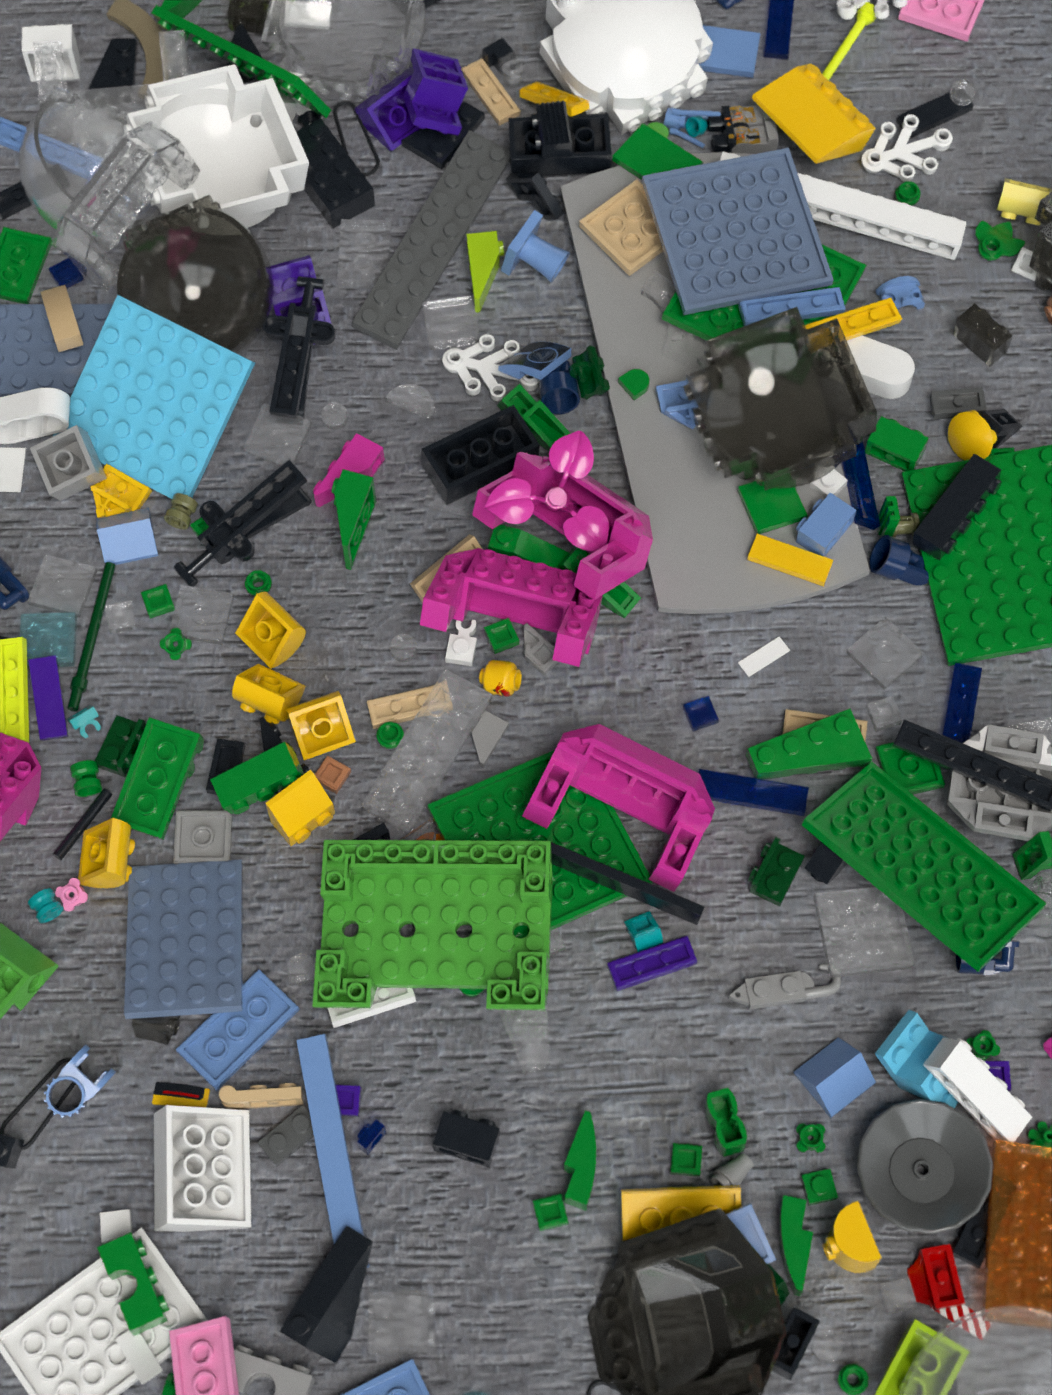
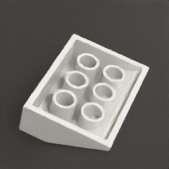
M166 1105L155 1112L154 1231L190 1232L250 1228L249 1110Z

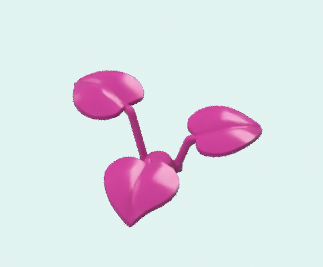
M578 430L559 438L550 448V465L555 471L564 474L559 486L551 488L545 497L530 495L531 486L526 480L512 478L498 485L491 492L485 504V509L502 521L509 524H521L526 522L533 514L534 504L531 500L545 503V506L551 511L562 510L573 516L564 522L563 532L566 539L575 547L588 552H595L607 545L609 522L601 509L594 506H584L576 513L565 505L567 494L563 487L568 476L570 475L575 479L584 478L591 471L594 462L591 442L582 431Z

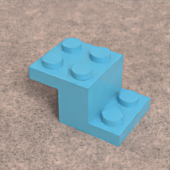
M908 1010L876 1051L875 1055L900 1089L925 1100L943 1102L955 1108L958 1101L923 1065L944 1036L930 1031L918 1013Z

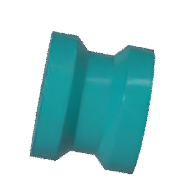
M51 888L39 891L28 901L31 910L36 911V918L39 923L52 921L64 909L62 904L54 899L55 893Z

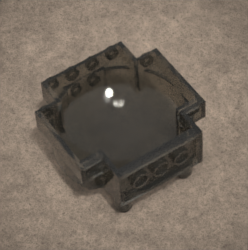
M797 307L707 340V351H704L708 367L687 374V385L683 386L688 401L693 400L696 406L693 409L694 422L698 433L703 435L705 441L703 442L708 457L712 456L716 471L722 470L724 478L733 475L743 480L755 478L756 483L759 486H763L765 491L771 488L802 486L822 478L834 470L841 462L856 457V445L862 442L865 435L876 431L877 410L838 319L836 318L806 329Z

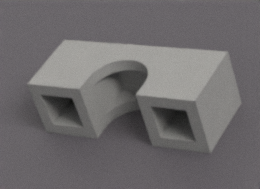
M236 1345L234 1356L239 1395H247L251 1383L260 1377H267L275 1382L276 1389L274 1395L311 1394L315 1383L314 1377L309 1375L311 1370L293 1364L291 1369L282 1366V1360L265 1355L261 1359L252 1356L253 1350Z

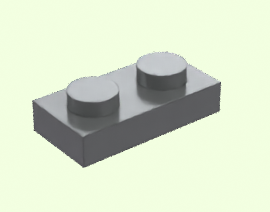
M983 387L931 391L930 394L933 419L953 418L957 414L969 410H976L981 416L984 411H987Z
M302 1105L257 1142L276 1167L314 1137L310 1112Z

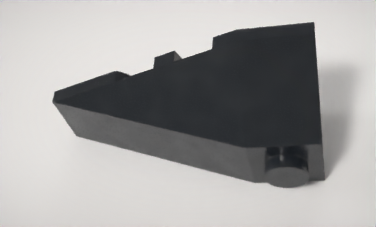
M346 1226L296 1302L279 1332L337 1364L353 1336L357 1308H359L361 1290L366 1276L373 1241Z

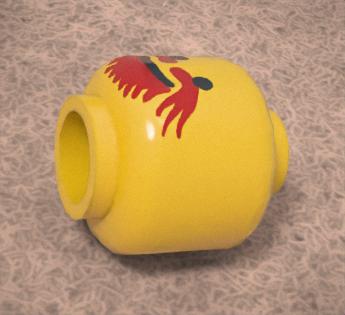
M491 660L485 668L481 669L479 681L480 684H483L486 693L509 697L519 690L522 674L517 669L516 664L511 661Z

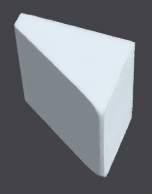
M1022 247L1011 271L1035 281L1046 261V257Z

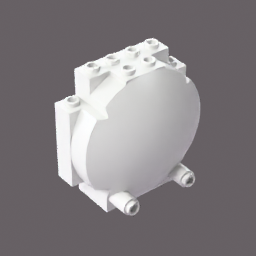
M546 0L545 19L552 28L553 35L540 41V55L565 92L589 101V110L580 113V115L607 112L621 135L628 131L630 133L636 131L642 123L658 119L668 108L677 109L685 100L691 97L697 98L706 90L708 78L698 63H703L710 57L713 42L702 27L700 12L694 0Z
M233 64L148 85L147 96L144 97L147 109L127 113V124L124 125V133L127 140H131L133 143L134 160L131 161L135 176L139 175L141 179L140 188L144 197H148L151 206L156 205L160 209L161 214L165 213L177 222H189L192 228L208 232L242 230L263 221L275 211V208L287 205L290 201L291 193L304 190L309 161L273 78L244 85L236 65Z

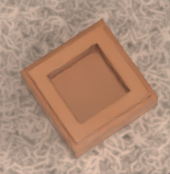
M327 756L315 773V776L321 786L337 794L350 775L351 768Z

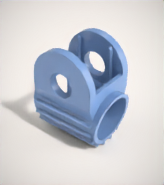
M85 1045L65 1065L58 1078H52L53 1082L47 1084L48 1089L44 1092L46 1094L44 1102H47L48 1110L54 1111L53 1115L59 1114L63 1118L66 1115L72 1117L74 1113H81L80 1109L86 1107L85 1102L93 1098L116 1073L113 1068L109 1072L105 1070L95 1082H92L77 1067L88 1057L89 1054L87 1052L91 1049L88 1045ZM65 1079L74 1081L82 1092L81 1102L73 1111H62L52 1101L53 1088L58 1082Z

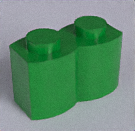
M729 1088L708 1093L705 1103L706 1118L715 1129L714 1142L717 1150L723 1157L743 1152L747 1141L746 1128L742 1120L737 1116L736 1098Z

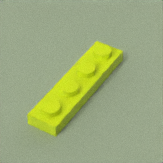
M23 637L1 639L0 733L29 743L27 639Z

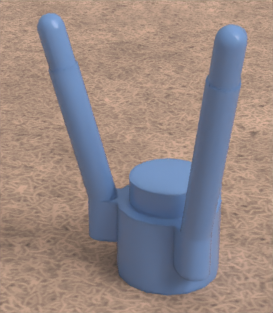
M668 108L664 125L670 128L669 134L677 135L694 145L704 148V143L680 131V128L685 129L686 121L690 117L701 116L703 119L708 120V117H719L721 113L719 111Z

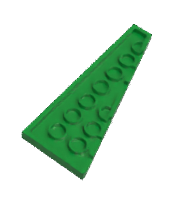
M158 5L151 12L158 19L157 24L168 32L172 29L180 38L186 41L189 39L199 48L210 51L215 56L224 59L232 65L235 64L239 68L238 71L250 79L253 76L257 78V81L273 78L281 95L290 97L300 105L325 118L331 112V109L297 75Z

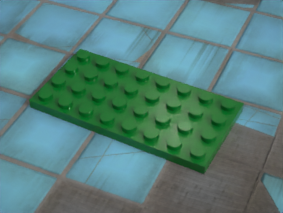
M870 762L809 814L802 823L806 830L977 972L1022 931L1047 904L873 762Z

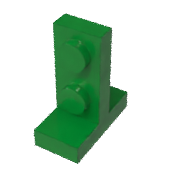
M1049 831L1037 833L1013 854L1021 880L1031 879L1041 870L1052 869V838Z

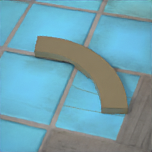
M115 0L107 12L108 19L118 23L131 34H134L140 42L146 57L145 78L138 92L139 98L144 100V97L147 96L148 85L170 80L172 64L169 47L162 30L147 12L129 0Z

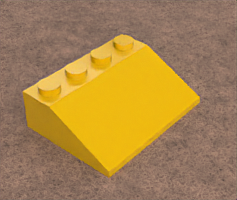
M811 63L793 68L755 92L751 97L815 164L862 151L876 129L869 122L868 117L860 113L853 106L852 101L844 97L837 90L836 85L828 81L820 73V69Z

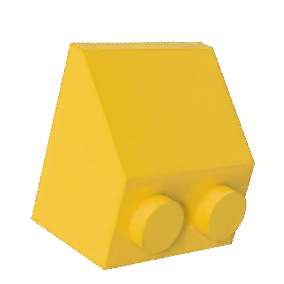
M311 770L265 803L272 825L291 847L296 843L300 844L307 840L311 835V831L318 826L323 827L327 825L335 814L332 801Z

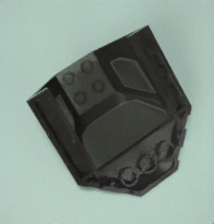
M716 1209L623 1241L617 1251L620 1255L614 1268L609 1269L600 1288L602 1294L596 1306H592L587 1316L599 1378L617 1388L621 1392L620 1395H763L785 1339L786 1327L773 1271L722 1209Z

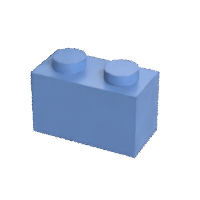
M831 492L824 500L820 498L816 502L809 518L804 517L796 528L798 531L796 542L808 551L824 557L852 525L856 514V509Z

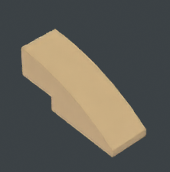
M62 285L41 291L58 352L84 345L66 286Z

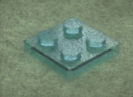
M75 612L21 614L20 637L27 639V668H29V659L53 655L57 656L58 667L75 666L77 628Z

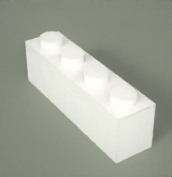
M943 1037L923 1065L994 1140L1013 1144L1032 1118L1024 1109L1025 1104L1006 1090L1007 1085L1005 1082L989 1072L990 1067L986 1062L974 1056L971 1052L972 1048L967 1042L960 1038L955 1040Z

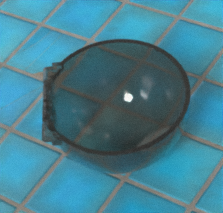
M210 195L193 201L194 208L186 204L169 211V214H162L146 221L147 229L141 223L125 230L127 240H124L123 244L126 251L119 267L117 295L237 354L246 349L263 329L262 326L267 316H269L272 307L274 281L271 265L265 250L254 234L238 220L222 212L220 204L213 202Z

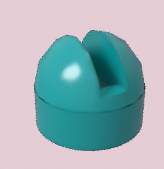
M694 116L687 119L686 131L691 137L701 136L706 132L707 121L703 117Z

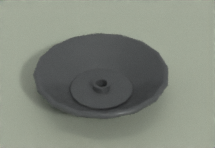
M915 1099L894 1104L872 1120L859 1144L857 1172L864 1195L881 1217L905 1231L933 1235L957 1229L979 1212L991 1190L993 1161L986 1138L967 1115L943 1102ZM917 1167H925L927 1169V1174H919L917 1171Z

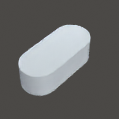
M859 336L824 348L821 359L822 369L830 378L887 399H896L907 393L915 370L914 361L908 353L865 336Z
M37 388L0 397V444H13L65 431L69 427L70 396L64 391L55 388Z

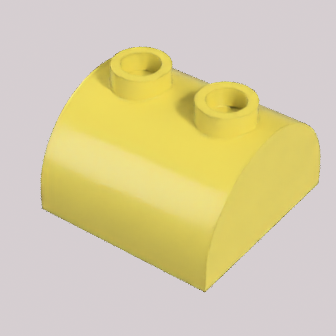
M1004 179L997 207L998 211H1002L1001 217L1015 220L1017 215L1025 216V222L1034 225H1040L1041 220H1048L1052 207V189Z

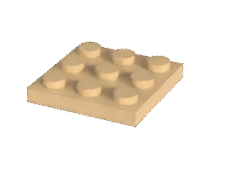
M637 179L579 221V227L629 276L663 252L643 185Z

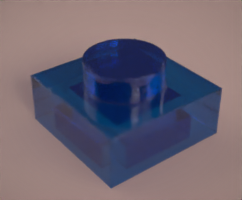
M377 1119L371 1125L367 1123L357 1136L359 1138L357 1141L359 1149L367 1155L370 1154L387 1133L385 1126Z

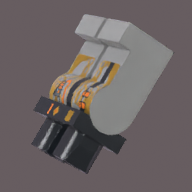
M736 105L730 108L729 106H722L719 117H708V131H721L722 133L712 135L711 137L713 152L725 151L727 153L758 154L777 150L779 138L776 124L759 105L745 107Z

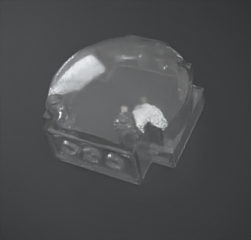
M270 0L261 41L269 48L270 52L282 54L281 68L297 75L305 84H309L308 86L313 88L317 95L330 97L333 94L339 95L341 99L353 101L354 98L370 97V94L379 95L380 89L390 83L393 75H401L406 69H409L412 49L419 50L423 40L426 24L425 5L423 0Z

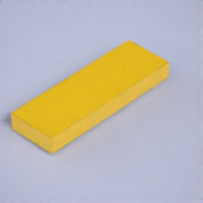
M534 82L519 89L520 98L536 104L561 102L564 100L566 102L567 115L571 117L589 110L588 100L540 82Z
M758 533L747 559L823 587L833 564L832 559Z

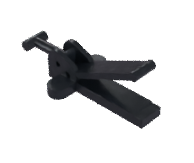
M298 276L297 286L304 287L301 307L290 302L287 317L278 315L267 316L263 320L262 328L267 337L283 340L269 411L270 415L277 416V423L303 426L313 344H331L335 340L336 333L332 324L319 321L317 308L315 305H312L314 290H323L324 279Z
M288 460L228 512L225 513L215 501L203 503L199 512L209 528L197 538L207 550L187 567L182 561L176 563L174 566L176 572L191 588L198 583L194 574L213 558L220 564L229 562L234 556L242 562L250 560L254 556L255 548L248 540L249 538L312 503V500L301 488L307 482V479Z

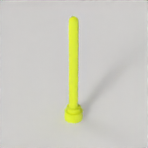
M866 2L858 9L856 23L822 73L828 81L865 25L873 23L876 19L874 15L875 6Z

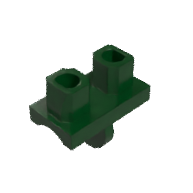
M589 345L582 354L572 358L573 364L569 367V374L571 377L577 378L583 399L587 400L594 394L601 396L610 389L609 381L603 378L601 372L604 368L603 358L597 356L595 347Z

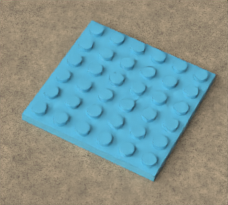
M117 295L70 397L69 427L67 429L78 425L87 431L97 456L104 465L107 463L171 499L175 493H182L193 498L255 362Z

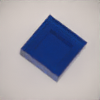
M71 257L48 268L57 285H65L66 289L84 280L82 273Z
M709 696L683 704V710L693 732L718 723L719 719Z

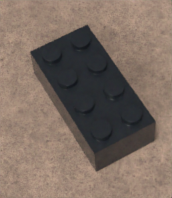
M608 113L568 116L572 139V155L542 158L541 150L535 149L534 135H538L537 129H532L531 117L508 118L511 173L538 172L542 176L591 174L611 168L612 152Z
M321 118L296 131L309 161L304 191L332 229L375 206L373 187Z
M512 405L422 448L421 465L446 505L513 471L517 453L524 452L539 456L540 445L515 406Z

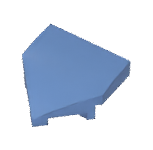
M707 377L659 385L655 388L661 413L691 429L696 427L713 402Z

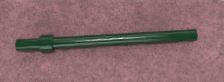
M106 562L77 673L76 676L72 677L70 685L72 692L67 709L73 712L78 711L82 693L86 692L88 685L86 678L116 567L115 564Z

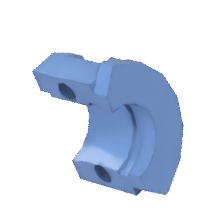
M912 276L891 279L875 290L876 294L879 295L880 301L891 297L897 309L913 305L918 310L923 309L925 305L919 289L920 282Z

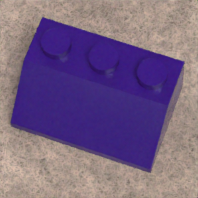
M413 67L407 68L354 108L365 128L389 151L396 149L401 145L402 139L420 129L412 124L403 97L414 72Z

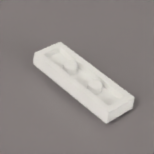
M377 988L371 1008H328V1012L335 1028L414 1003L416 998L412 988Z

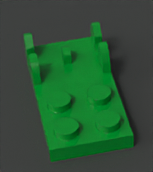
M149 717L111 818L128 823L132 830L164 840L186 779L194 774V758L196 753L199 754L203 750V736L199 733Z

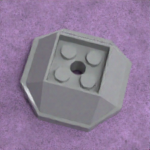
M988 724L978 734L963 743L1052 780V747L1044 734ZM951 771L947 805L973 832L1029 841L1037 833L1048 831L1052 828V810L1047 811Z

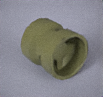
M175 493L171 500L172 506L170 509H167L163 518L169 525L185 530L190 525V516L195 513L198 503L188 495Z

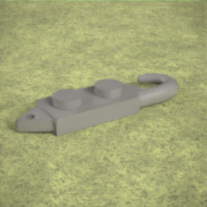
M820 964L819 969L826 970L832 975V982L829 985L815 987L811 977L801 971L748 978L744 980V984L729 995V999L749 1006V1010L804 1002L807 999L827 997L835 994L841 985V975L834 966Z

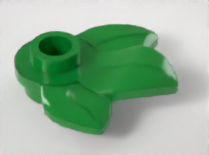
M981 221L975 231V236L979 241L978 252L986 260L993 261L1001 256L1017 255L1025 245L1024 240L1013 238L1012 225L1009 221L998 224L993 228L987 222Z

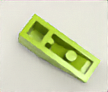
M497 231L466 234L475 313L481 311L500 267V256H504L503 240L498 241Z

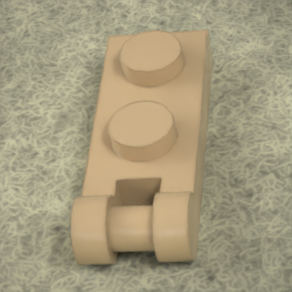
M284 1083L280 1084L279 1088L269 1089L265 1085H254L249 1087L250 1090L238 1091L234 1087L227 1085L219 1091V1098L226 1109L304 1105L302 1088L296 1087V1084Z

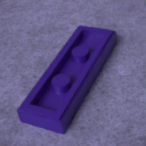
M57 656L29 659L40 740L45 741L69 737Z
M684 936L608 962L607 967L616 991H620L696 965L698 961L688 936Z

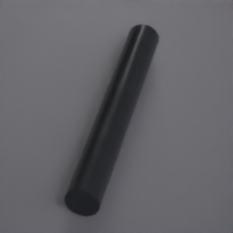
M104 788L57 847L53 853L57 859L62 861L111 798L112 793Z

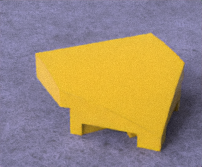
M106 463L103 470L107 479L90 486L96 504L97 518L139 510L152 490Z

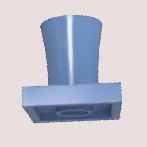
M536 210L533 211L509 245L501 271L510 276L519 261L523 260L552 283L566 263L570 252L536 236L543 217Z

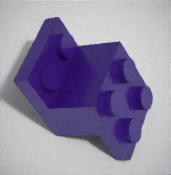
M413 48L409 57L414 72L403 94L412 124L421 129L429 128L443 134L459 135L462 126L457 111L468 90V86L458 59Z
M310 255L260 269L272 315L287 317L290 302L301 307L304 287L297 286L298 276L316 278ZM315 289L312 305H315L317 308L319 321L331 324L323 290Z

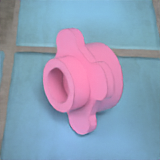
M71 878L68 884L63 887H57L55 891L56 897L60 898L63 902L64 910L68 912L73 911L76 906L88 900V894L80 886L81 882L77 878ZM71 892L74 893V896H73V897H70V896H69V894H70Z

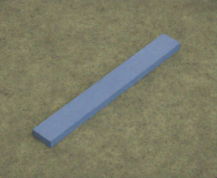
M321 1034L296 1041L333 1243L335 1245L346 1226L362 1235L364 1234L327 1036Z

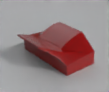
M951 1244L921 1249L918 1259L907 1269L914 1302L929 1305L933 1310L963 1306L965 1300Z

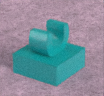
M92 705L67 718L71 727L74 730L79 728V733L84 738L88 737L85 732V727L88 724H93L97 731L101 730L99 722L94 720L99 715Z

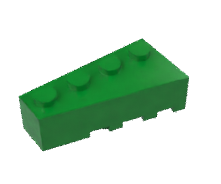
M851 708L749 747L745 755L756 781L789 777L795 774H812L818 771L842 770L856 766L865 767L873 759Z

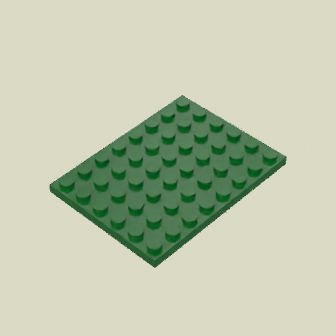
M1052 445L992 455L984 459L1001 469L1000 481H1002L999 490L995 495L990 494L987 497L985 508L979 515L975 513L971 519L972 524L964 535L959 534L956 538L957 544L949 555L945 553L939 561L919 549L920 555L923 557L925 570L929 573L927 583L948 666L1052 647ZM969 460L902 472L901 477L910 514L917 513L920 524Z

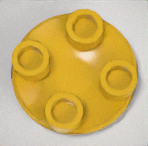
M976 410L957 414L953 417L948 427L950 446L954 453L964 461L970 460L973 454L986 459L991 453L993 444L997 441L995 431L990 428L986 420Z

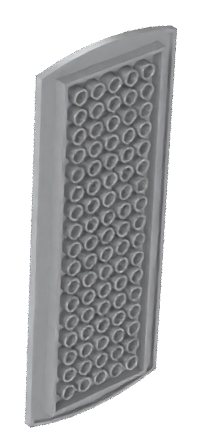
M722 152L694 153L692 155L703 161V164L720 161ZM730 153V154H737L738 156H741V157H743V156H748V155H753V154H746V153ZM616 166L561 186V196L598 355L603 358L604 362L602 372L604 379L608 380L610 385L607 393L633 505L649 515L653 542L647 559V565L658 612L709 614L769 608L814 597L868 576L870 569L856 517L852 525L825 556L832 559L833 564L824 587L747 560L757 534L739 496L738 486L788 471L806 510L807 518H809L813 513L812 509L820 498L823 500L825 498L809 486L812 478L801 476L799 467L802 465L806 469H812L813 467L808 463V458L813 456L818 460L819 467L822 469L828 464L844 476L815 366L813 365L801 386L662 320L663 312L676 292L664 251L629 276L579 227L581 219L636 179L642 184L641 179L621 166ZM641 369L649 376V389L634 401L619 385L618 378L629 370ZM701 377L708 378L713 402L694 429L684 426L661 413L655 391L656 386ZM846 485L836 497L853 507ZM800 522L760 534L808 551L796 542L798 535L796 528Z

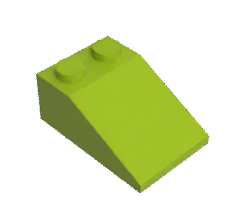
M915 1319L908 1324L874 1395H947L969 1351Z

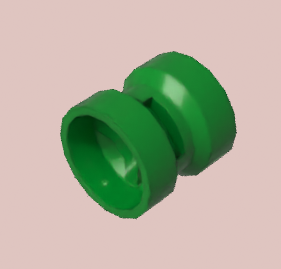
M80 761L70 767L71 777L75 779L73 788L76 796L89 797L102 791L101 780L97 778L99 769L96 761Z

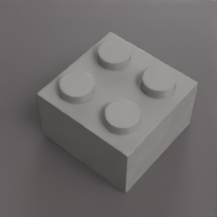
M78 425L30 448L49 495L59 501L107 479L88 432Z

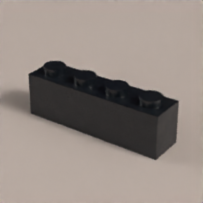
M973 454L915 530L913 545L939 561L945 553L949 555L957 544L956 538L959 534L964 535L972 524L971 519L975 513L979 515L985 508L987 497L990 494L995 495L1002 484V481H1000L1001 469Z

